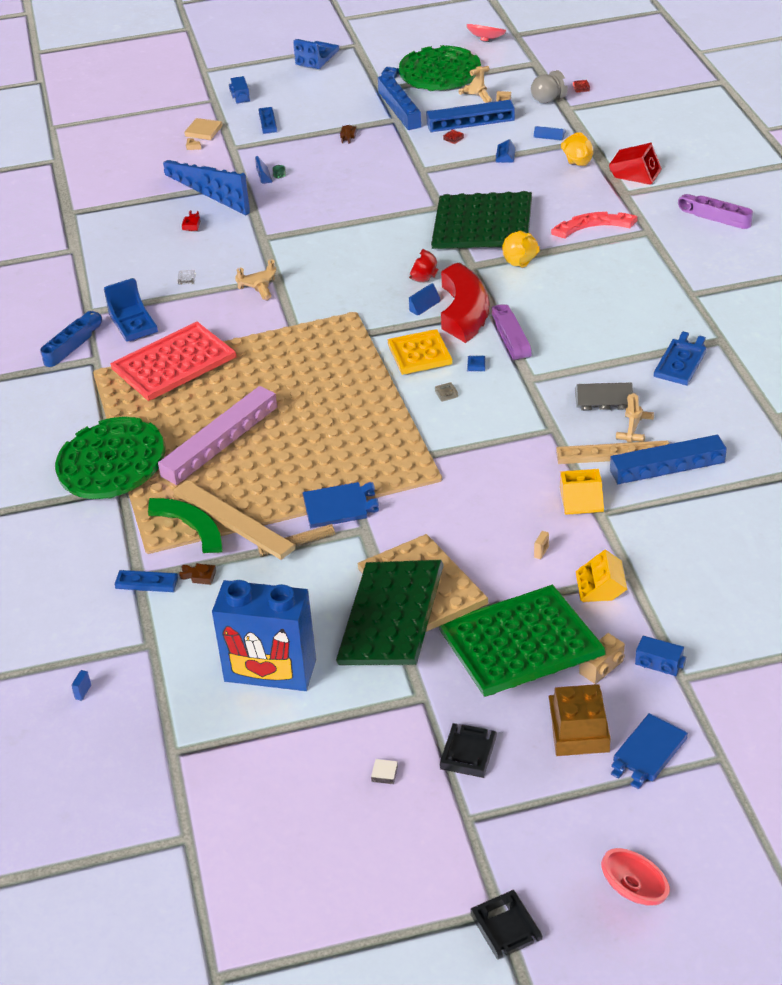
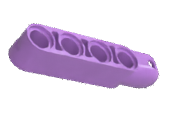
M684 194L678 199L679 208L683 212L741 229L751 227L753 211L750 208L706 196Z
M500 304L493 306L492 316L497 330L512 359L518 360L531 357L530 344L509 305Z

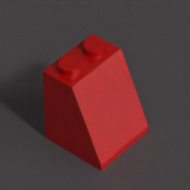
M652 142L620 149L609 164L614 178L649 185L653 184L662 170Z

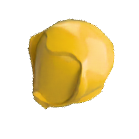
M576 132L566 138L564 142H561V148L566 154L569 164L585 166L592 159L593 146L591 141L582 132Z
M522 231L511 233L505 238L502 245V254L505 260L511 265L520 266L521 268L526 267L540 251V247L533 235Z

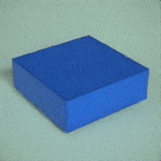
M386 66L381 76L391 74L395 79L399 74V68Z
M468 356L467 371H485V356Z
M79 671L71 684L76 700L82 701L91 687L88 671Z

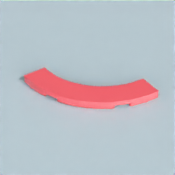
M608 212L582 214L572 217L570 221H563L551 230V235L565 239L578 230L600 225L631 228L637 222L638 216L618 212V214H608Z

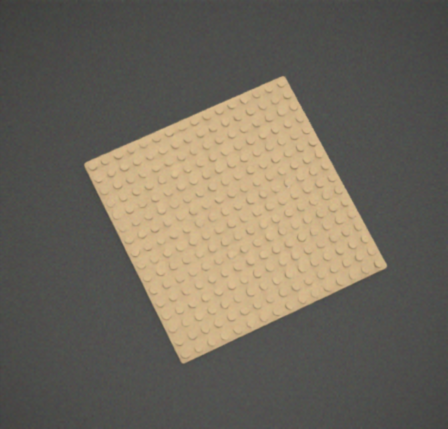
M349 312L343 315L317 319L312 322L300 323L294 326L223 341L236 352V358L150 401L145 399L113 371L111 367L93 371L106 419L136 417L141 418L143 422L148 424L151 422L158 428L164 439V458L258 386L276 393L277 408L178 485L162 478L158 469L145 483L128 492L147 554L201 541L197 531L183 523L179 518L148 515L149 498H166L187 503L174 495L173 489L186 480H189L263 526L307 515L303 500V492L356 482H359L361 487L366 483L373 482L375 495L366 496V500L442 481V476L357 312ZM210 517L218 527L221 536L236 533Z

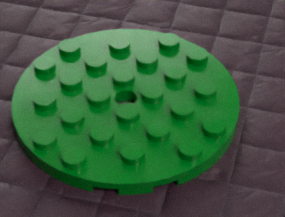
M440 45V48L429 46L421 48L419 52L412 51L404 56L399 63V74L406 83L415 86L417 89H428V91L446 90L471 83L476 75L471 76L470 70L481 66L477 55L471 54V51L465 48Z
M114 417L98 421V425L91 428L86 426L75 433L76 437L70 442L66 441L56 458L55 472L60 484L69 493L87 499H111L141 486L159 469L158 462L165 456L164 439L158 428L151 422L148 424L143 422L141 418Z

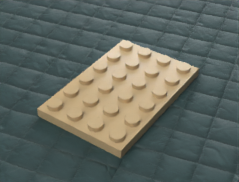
M427 534L357 563L359 571L363 574L366 562L442 560L444 566L426 632L488 605V597Z

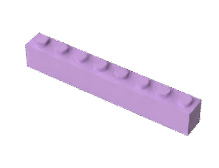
M258 386L159 461L160 476L175 485L185 480L189 475L277 408L276 393Z

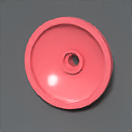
M473 24L466 25L473 35L481 37L480 40L483 41L498 38L506 33L505 29Z
M623 848L611 849L603 856L601 866L608 883L624 898L637 904L650 906L659 905L668 897L670 888L665 875L646 857Z

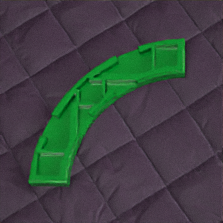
M149 498V516L179 518L183 523L197 531L202 542L203 553L223 552L218 527L205 512L182 501L166 498Z

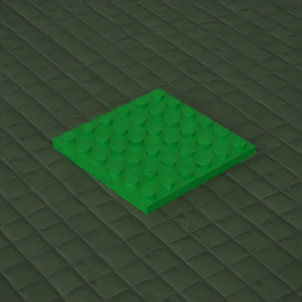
M553 584L472 611L439 626L440 632L484 697L606 655L605 647Z

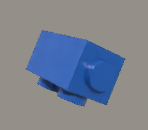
M245 77L230 78L229 90L232 99L235 98L236 104L250 102L249 89Z
M643 635L636 649L635 665L677 676L679 669H683L686 663V656H683L684 647Z

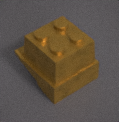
M600 684L555 687L554 695H549V705L556 756L610 752L611 738Z

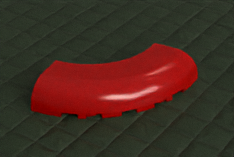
M455 263L441 271L442 288L448 291L454 298L450 306L441 312V329L467 343L479 333L480 327L485 325V320L489 315L490 303L486 287L480 278L462 263Z

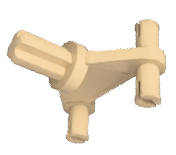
M478 66L476 69L470 70V75L476 76L470 85H466L458 90L459 94H476L485 103L491 102L492 99L486 92L487 87L484 84V73L489 72V66Z
M273 259L268 260V266L265 271L246 276L244 275L243 268H240V271L237 268V275L235 276L237 288L241 289L242 286L243 289L244 285L250 286L260 293L263 300H269L271 293L268 286L272 279L275 280V261Z
M632 393L627 396L628 407L625 412V417L629 418L628 433L617 432L616 439L627 440L628 443H633V441L644 442L645 434L634 433L640 420L654 419V412L643 411L639 406V396L636 393Z

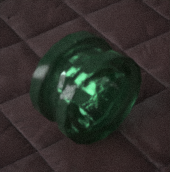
M274 166L272 168L273 177H285V166Z

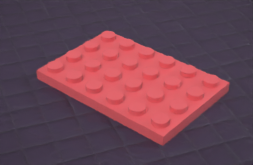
M196 321L110 364L113 371L145 399L150 401L236 358V352Z

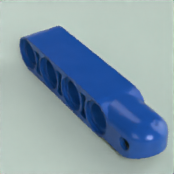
M95 311L86 312L43 345L40 351L44 366H56L92 336V332L101 325V314Z

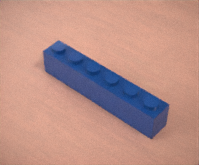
M384 74L377 77L379 94L406 129L409 131L421 128L420 110L392 75Z
M511 99L426 111L427 126L430 133L515 121V107Z
M717 434L610 456V472L618 485L725 463L727 448Z

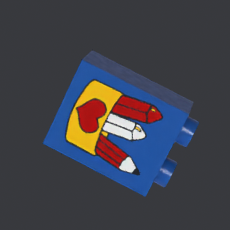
M223 580L212 609V616L224 682L307 691L316 663L308 589L294 588L284 584L266 585L248 583L244 580Z

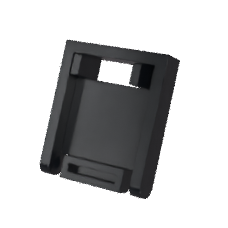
M453 723L440 760V769L484 778L497 732L491 731L490 737L487 739L488 729L462 724L460 734H458V724Z
M514 889L470 908L471 917L497 959L503 958L501 950L507 956L533 944L532 936L537 942L542 940L539 928ZM504 905L507 906V911L488 919V912Z

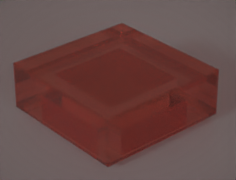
M587 80L573 81L575 92L590 91Z
M453 129L443 135V140L453 144L464 138L463 133Z

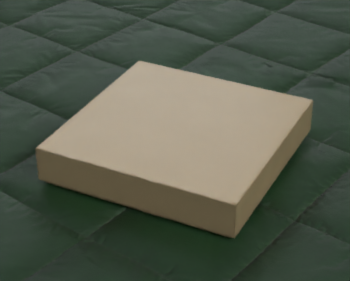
M196 118L184 132L185 136L212 140L223 126L222 121Z

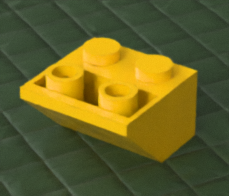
M599 469L560 471V492L565 515L604 512L602 481Z
M606 549L576 571L579 595L582 602L612 601L627 590L622 560Z

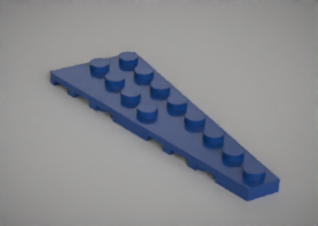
M172 160L163 162L166 176L245 216L250 214L245 173L237 174L236 171L227 172L224 169L220 171L207 166L197 167L195 164L191 166L188 163L180 164L178 161Z

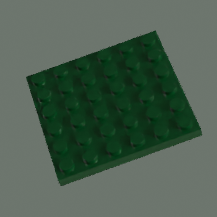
M508 191L505 193L440 195L431 241L432 249L502 247L505 238L511 233L518 231L529 233L532 192L521 191L512 193Z

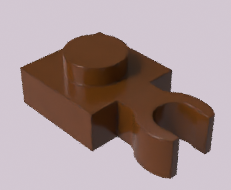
M342 126L340 131L341 143L348 141V144H350L351 139H355L357 126Z
M196 563L195 567L182 565V572H179V576L183 580L191 578L192 583L211 585L216 573V565Z

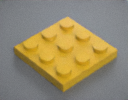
M437 329L387 339L388 346L402 375L452 364V358Z

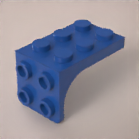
M300 39L293 41L295 65L320 69L339 51V45L320 41L310 42Z
M134 278L104 287L108 313L126 342L158 332L157 325L141 301L137 282Z

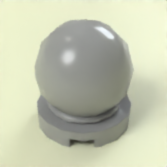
M559 70L551 71L549 74L540 75L535 78L531 85V93L534 99L540 103H549L554 99L565 97L567 95V85H564L563 79L565 77Z

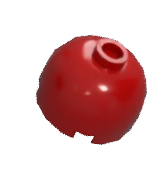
M422 249L420 252L421 257L416 259L409 276L410 279L417 282H426L431 277L435 278L439 270L436 268V257L431 252Z

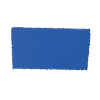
M540 126L534 128L535 138L562 140L566 133L565 129Z
M511 139L497 146V163L514 162L516 147Z
M256 156V169L261 183L273 182L268 167Z
M433 283L409 297L410 312L420 315L441 301Z

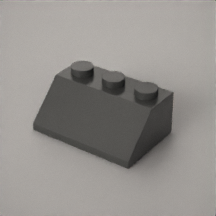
M632 382L577 384L575 387L577 408L581 407L583 411L592 410V407H599V410H610V407L617 406L618 410H624L628 407L627 396L633 393Z

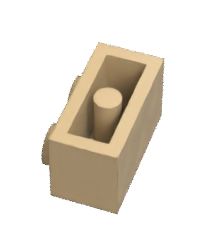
M609 633L599 640L605 647L606 655L579 664V673L594 684H597L624 661L625 643Z

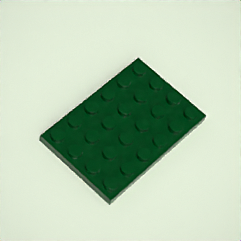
M442 560L366 562L336 658L338 665H417L444 566Z

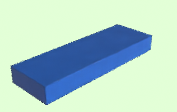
M259 108L263 134L277 132L273 108Z
M119 570L114 585L115 589L174 593L178 574Z

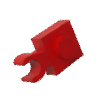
M189 211V216H185L183 219L182 230L198 231L201 222L199 211L196 214H192V211Z

